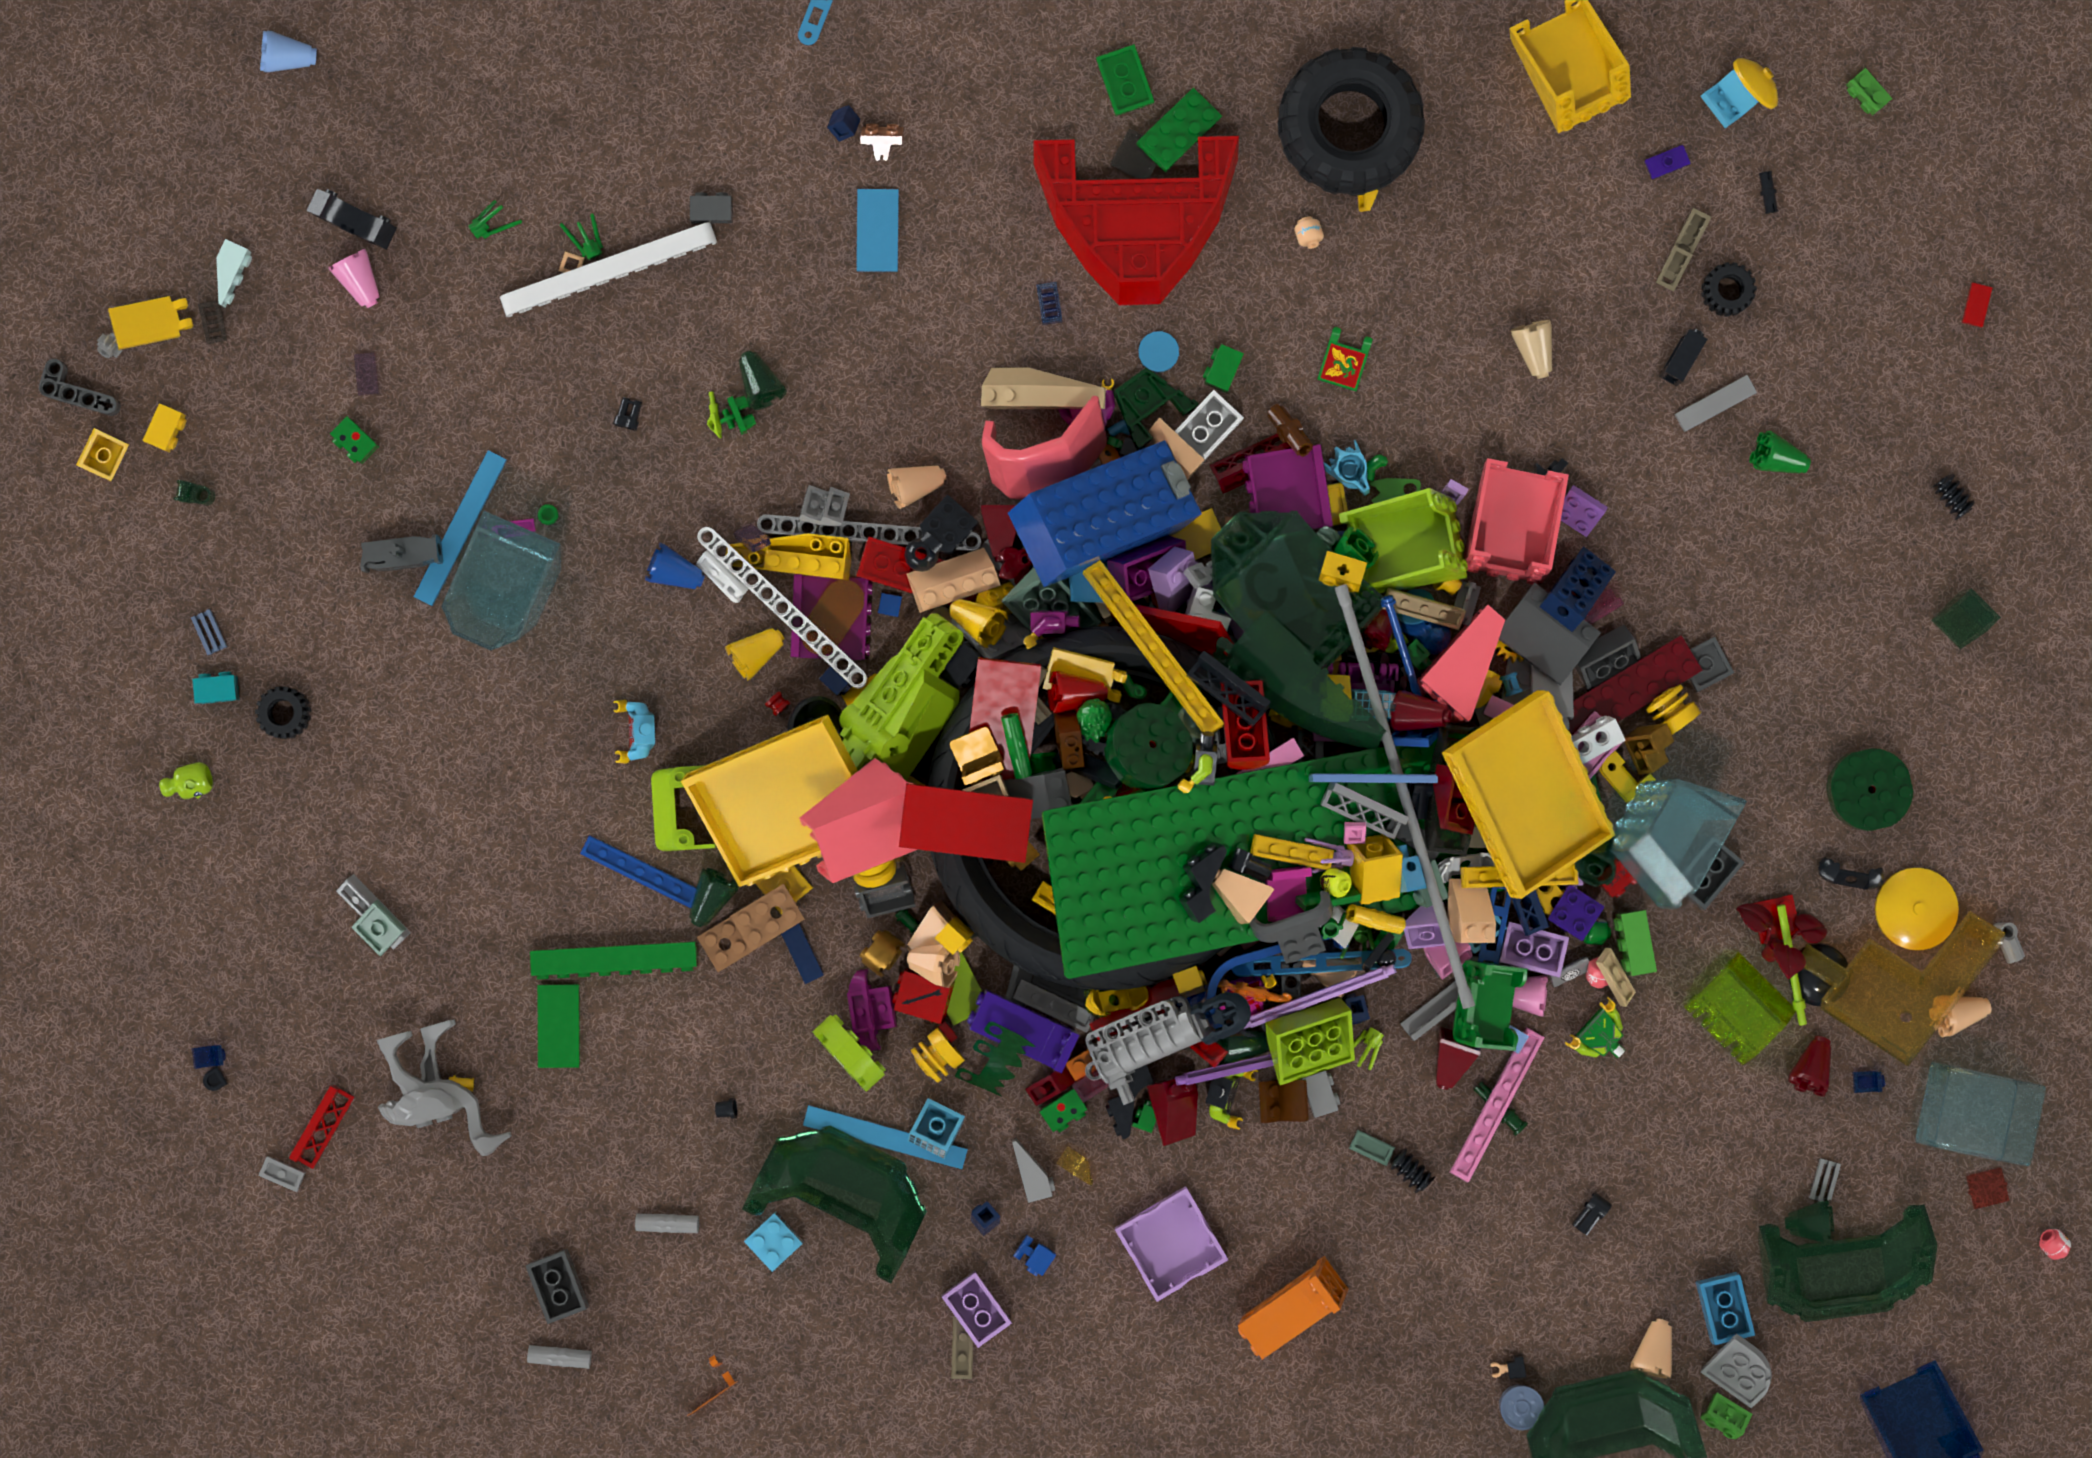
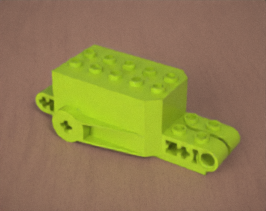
M932 613L927 618L923 617L898 655L892 657L854 702L842 711L839 722L843 730L840 735L845 738L842 742L858 771L876 758L881 763L885 762L893 772L900 773L904 780L907 781L958 705L959 690L939 675L962 643L963 632L940 614Z

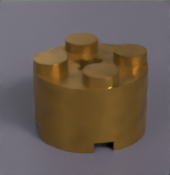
M878 930L872 938L874 941L869 948L865 947L859 956L862 958L861 963L881 978L885 975L882 972L885 969L889 971L902 954L900 948L906 947L904 942L888 930Z

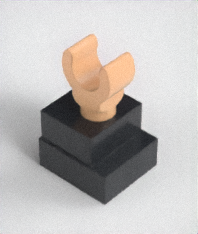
M1522 1354L1514 1355V1360L1506 1361L1507 1364H1499L1497 1362L1490 1364L1491 1367L1497 1366L1499 1368L1498 1373L1492 1374L1494 1378L1500 1377L1508 1372L1509 1379L1526 1377Z

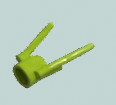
M1372 1027L1368 1031L1363 1030L1361 1035L1354 1041V1048L1363 1039H1365L1363 1043L1367 1045L1357 1064L1358 1067H1361L1370 1049H1374L1368 1070H1372L1379 1048L1383 1043L1382 1038L1384 1037L1382 1033Z

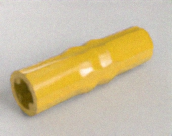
M1354 904L1349 905L1346 910L1347 921L1364 925L1368 928L1401 934L1406 926L1403 917L1388 914L1384 911Z

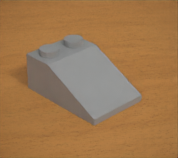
M1017 1138L1012 1139L1028 1203L1052 1197V1191H1055L1053 1178L1048 1177L1047 1172Z

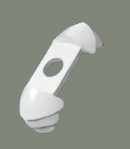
M1481 852L1451 856L1441 861L1437 866L1443 883L1449 882L1452 875L1461 874L1460 865L1465 860L1470 861L1468 867L1495 866L1489 853Z

